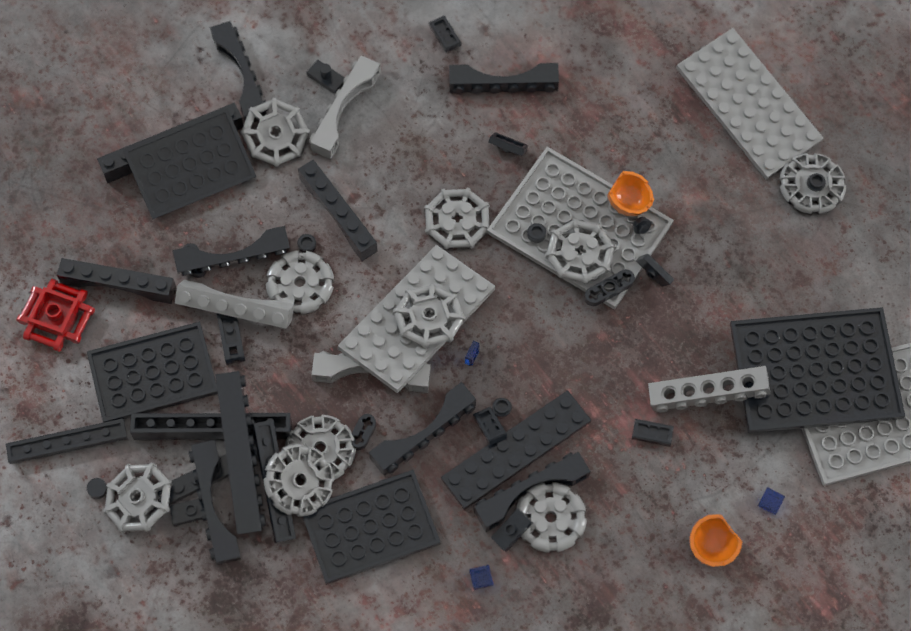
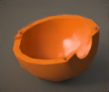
M630 171L621 172L607 194L610 205L618 213L625 216H638L645 213L654 201L653 192L648 181L642 175Z
M707 515L699 519L693 526L690 535V547L695 557L703 564L725 566L733 562L739 555L742 540L731 529L722 515Z

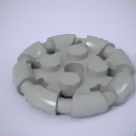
M804 153L793 157L792 161L783 167L779 179L782 184L780 190L788 203L791 202L795 209L808 214H812V212L822 214L831 211L836 207L837 203L843 200L846 193V185L844 184L846 178L838 164L835 165L831 158L814 153V155ZM827 167L830 171L827 173L823 168ZM815 173L823 175L826 180L824 189L818 192L810 190L807 186L808 177ZM818 200V205H812V201Z
M297 250L282 255L279 261H274L266 276L268 278L266 290L269 298L294 304L293 314L294 312L307 314L316 311L321 304H325L328 301L334 288L332 286L334 275L331 267L323 261L321 256L310 251L302 253ZM299 260H306L305 264L299 263ZM287 264L289 268L284 271L282 267ZM318 266L320 270L316 273L314 269ZM299 279L305 281V284L301 287L295 285V282ZM275 280H281V284H276ZM319 282H325V285L319 286ZM285 294L286 298H281L280 296ZM315 295L318 297V298L315 299V300L311 299V298H313ZM295 300H302L301 305H295Z
M313 415L296 424L297 427L291 430V438L287 437L285 446L301 444L304 447L309 445L315 448L317 444H324L326 449L321 453L325 455L324 458L327 463L331 464L334 480L345 474L344 471L347 467L350 468L356 454V449L351 444V441H354L355 438L352 436L349 427L340 423L339 419L329 415H322L321 417H314ZM322 424V428L315 429V425ZM337 429L339 432L334 435L331 431ZM302 432L307 433V435L304 438L300 436ZM340 444H346V448L340 449ZM301 454L300 460L306 461V456ZM337 458L342 461L338 466L335 464ZM317 462V463L315 464V467H316L317 469H318V468H321L320 465H319L318 462Z
M292 444L283 447L281 452L275 453L271 457L265 469L267 474L266 478H264V487L268 498L271 497L274 502L273 505L285 514L291 515L292 513L300 517L314 514L319 507H324L333 492L331 488L332 482H334V473L331 464L327 463L323 453L309 445L304 447L301 444ZM301 454L306 456V461L300 460ZM286 457L290 460L287 465L283 461ZM317 462H318V464H319L320 467H321L320 470H318V469L315 467V464H316ZM275 472L280 473L278 480L274 479ZM298 474L304 477L305 481L302 486L298 485L295 481ZM319 480L324 481V487H318ZM281 489L285 494L282 498L277 493ZM314 495L316 500L312 503L309 498ZM294 500H300L299 506H293Z
M555 482L546 485L545 483H540L526 491L527 494L519 499L516 509L519 508L526 516H531V521L533 522L521 536L524 541L527 540L531 544V547L543 552L554 550L560 552L576 544L575 541L578 537H582L587 524L585 505L579 495L571 492V488ZM552 492L553 497L545 498V493ZM564 497L570 500V502L567 505L565 501H563ZM532 499L536 501L534 507L529 503ZM553 513L556 516V521H546V514ZM571 514H577V519L571 520ZM567 529L572 532L569 536L564 533ZM535 530L540 534L537 538L532 535ZM549 538H556V542L549 543Z

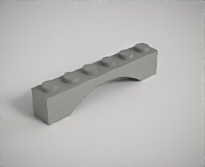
M360 56L358 61H354L350 75H346L344 78L343 87L341 90H337L333 104H329L325 118H321L316 133H312L310 137L311 151L329 159L333 157L339 146L337 127L342 111L356 95L373 87L381 73L380 63L364 56Z
M183 280L177 285L175 304L285 329L292 321L294 304L277 300L238 297L214 290L202 283Z
M325 351L314 353L312 381L333 383L350 374L369 373L343 353L339 355H332ZM426 363L404 387L408 391L428 393L431 364Z

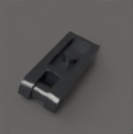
M217 313L226 365L232 364L235 361H246L237 317ZM237 349L238 353L230 354V350Z

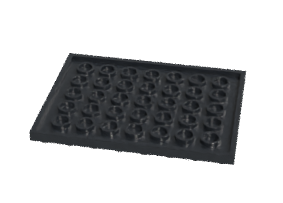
M883 307L730 322L737 370L766 366L771 394L766 395L764 398L748 397L743 401L748 433L904 419L905 411ZM747 382L744 384V387L750 388L754 383Z

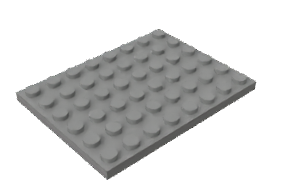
M546 147L489 226L487 234L558 276L550 261L545 258L551 238L550 232L573 221L574 218L596 225L601 224L611 242L616 246L610 264L611 270L589 281L588 284L562 278L586 292L588 288L624 269L632 271L636 279L643 269L636 260L639 256L645 254L651 256L674 220L652 207L638 216H625L618 213L610 205L607 194L613 184L551 148ZM639 217H646L651 222V227L644 234H636L633 230V222ZM534 223L542 224L546 228V237L540 243L531 242L527 236L529 226ZM579 228L580 233L589 235L592 233V231ZM573 229L564 233L563 236L566 238L569 234L574 233ZM597 235L596 239L598 241L599 246L604 245L602 240ZM557 241L555 251H561L562 243ZM582 248L575 250L578 252V255L585 253ZM599 253V261L603 262L605 253ZM557 258L562 267H564L565 261ZM589 267L587 270V274L597 269V267ZM573 269L569 270L570 272L581 274V271ZM623 276L622 281L626 280L629 282V277L625 278ZM606 284L604 286L607 292H613L615 290V287L612 284ZM628 289L603 303L615 310ZM590 294L592 297L597 299V295Z
M911 343L892 348L905 411L904 419L802 428L823 486L911 463Z

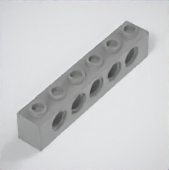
M766 366L648 383L651 407L653 411L659 413L667 412L668 409L673 408L683 410L693 405L703 407L707 403L714 402L716 404H724L728 400L744 401L748 397L764 398L766 395L771 394ZM747 382L754 383L750 388L744 387V384ZM727 385L734 386L730 391L724 390ZM707 388H714V391L712 393H705V390ZM687 391H695V393L692 396H685ZM674 393L675 397L673 399H666L668 394Z

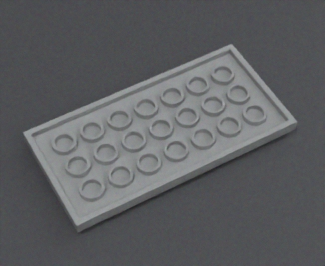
M731 28L677 64L676 69L766 180L780 171L786 164H789L793 157L804 154L824 139L734 28Z
M435 245L338 345L339 351L396 393H399L446 343L423 348L422 345L406 337L402 338L399 335L400 330L393 315V309L398 306L405 295V291L407 289L413 290L429 286L431 283L435 284V286L459 297L458 301L462 313L467 320L495 290V285L438 245ZM425 294V295H421V296H417V297L420 298V297L428 296L429 294ZM434 294L437 300H445L444 298ZM409 301L405 308L410 309L413 306V302ZM452 305L447 306L449 313H454ZM426 312L425 316L431 318L434 314ZM403 316L407 326L411 323L409 316ZM448 321L446 326L448 330L451 328L454 321ZM416 329L411 331L421 337H424V334L418 333ZM442 333L429 334V338L442 335Z

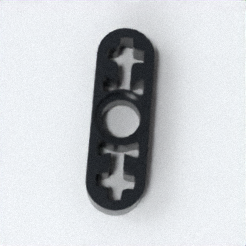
M624 269L588 288L584 297L586 304L593 307L598 306L629 289L634 284V273ZM623 276L625 278L629 277V282L626 280L622 281ZM606 284H612L615 287V290L613 292H607L604 286ZM590 294L597 295V299H590Z

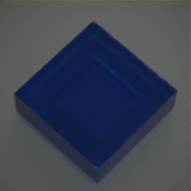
M474 340L465 356V364L469 366L473 365L480 351V344Z
M767 487L758 506L776 515L785 496Z
M489 565L469 569L474 590L494 585Z

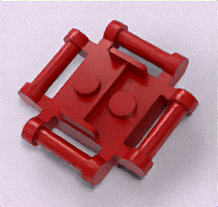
M51 279L47 287H43V289L33 286L30 290L31 295L21 315L19 314L16 318L18 323L28 325L23 334V339L27 341L33 340L53 347V350L58 352L61 351L65 339L79 344L82 339L80 336L90 316L95 312L93 307L83 303L87 298L88 291L58 283V280ZM55 290H58V291H60V292H63V293H66V294L75 296L76 298L71 297V296H68V295H65V294H62V293H59V292H57V291H55ZM79 310L83 311V314L78 322V325L74 333H71V330L78 318L77 314ZM35 328L57 335L56 340L34 333Z

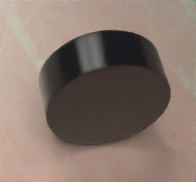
M539 223L530 225L527 231L528 239L534 243L542 242L546 237V228Z
M310 234L301 235L297 241L298 249L302 253H306V251L313 252L316 249V239Z
M94 478L88 482L86 489L90 497L100 499L107 493V484L101 478Z

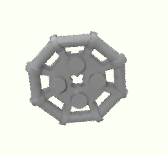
M272 98L270 101L248 109L249 113L243 129L240 131V135L243 136L252 158L255 157L273 164L274 167H278L280 164L296 157L300 158L310 130L307 128L298 106L294 107L276 100V98ZM272 108V113L265 116L260 114V112ZM277 108L289 112V115H281L277 112ZM254 118L260 120L256 130L251 129ZM295 118L299 129L294 128L290 119ZM273 127H275L276 130H280L277 137H275V135H271ZM294 134L300 135L296 147L291 144ZM251 135H256L260 142V145L257 148L251 138ZM287 147L291 150V152L279 157L278 151ZM263 148H266L269 151H274V156L267 155L260 151Z
M444 188L424 207L426 217L425 232L447 250L449 248L462 247L474 248V245L487 233V229L490 226V205L474 194L471 188L445 190ZM449 197H463L461 201H451ZM468 198L477 205L476 208H473L472 205L469 202H467ZM444 200L445 204H443L442 208L440 210L436 209V207ZM481 213L482 223L476 222L477 214ZM433 216L439 217V224L433 225ZM455 216L462 217L458 223L452 218ZM475 228L478 229V231L472 237H470V231L472 229L474 230ZM438 231H445L448 237H443ZM463 237H464V239H465V240H452L453 238H463Z
M574 218L573 221L550 232L551 238L545 258L550 261L559 278H567L588 284L589 281L611 270L610 264L616 246L611 242L601 224L596 225ZM579 228L592 231L591 235L580 233ZM573 229L574 233L569 234L566 238L563 236L564 233ZM597 235L602 240L604 245L599 246L598 241L596 239ZM557 241L562 243L561 251H555ZM582 248L585 253L578 255V252L575 250ZM599 253H605L603 262L598 260ZM557 258L565 261L564 267H562ZM589 267H597V269L587 274V270ZM573 269L581 271V274L570 272L569 270Z
M432 283L429 286L413 290L407 289L398 306L393 309V315L400 330L399 335L402 338L406 337L422 345L423 348L439 343L452 342L458 329L466 320L458 301L459 297ZM429 294L428 296H424V297H420V298L417 297V296ZM434 294L444 298L445 300H437ZM409 301H412L413 306L410 309L405 308ZM452 305L454 313H449L447 306ZM426 312L434 314L431 318L425 316ZM403 316H409L411 323L407 326ZM448 321H454L451 328L448 330L446 328ZM416 329L418 333L424 334V337H421L411 331ZM442 333V335L429 338V334Z
M153 462L142 465L127 464L106 485L107 495L105 508L103 509L104 514L109 516L122 533L126 531H150L151 527L170 510L169 499L170 489L173 485L172 481L168 480L157 468V464ZM144 472V475L140 476L141 478H136L134 475L135 473ZM152 475L159 481L155 485L150 481ZM128 477V479L120 487H118V485ZM162 490L161 503L158 502V491ZM115 491L119 495L118 500H116V503H114ZM136 493L141 494L140 499L134 502V495ZM154 507L158 508V509L147 519L146 515H147ZM119 509L124 513L122 518L116 513ZM133 517L140 519V522L129 523Z

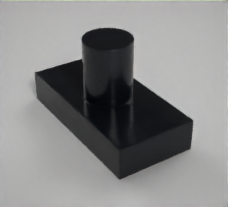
M317 60L307 71L308 77L334 94L343 86L345 77L331 69L329 64H324L320 60Z

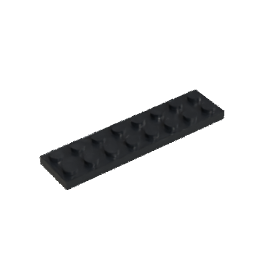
M567 390L507 431L508 438L493 445L488 444L444 474L441 480L463 510H465L591 423V419Z

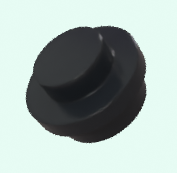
M819 173L812 174L807 179L808 188L815 192L823 190L826 185L824 176Z
M639 217L633 222V230L636 234H644L651 227V222L646 217Z
M498 398L493 402L492 410L496 416L506 417L510 414L512 405L508 399Z

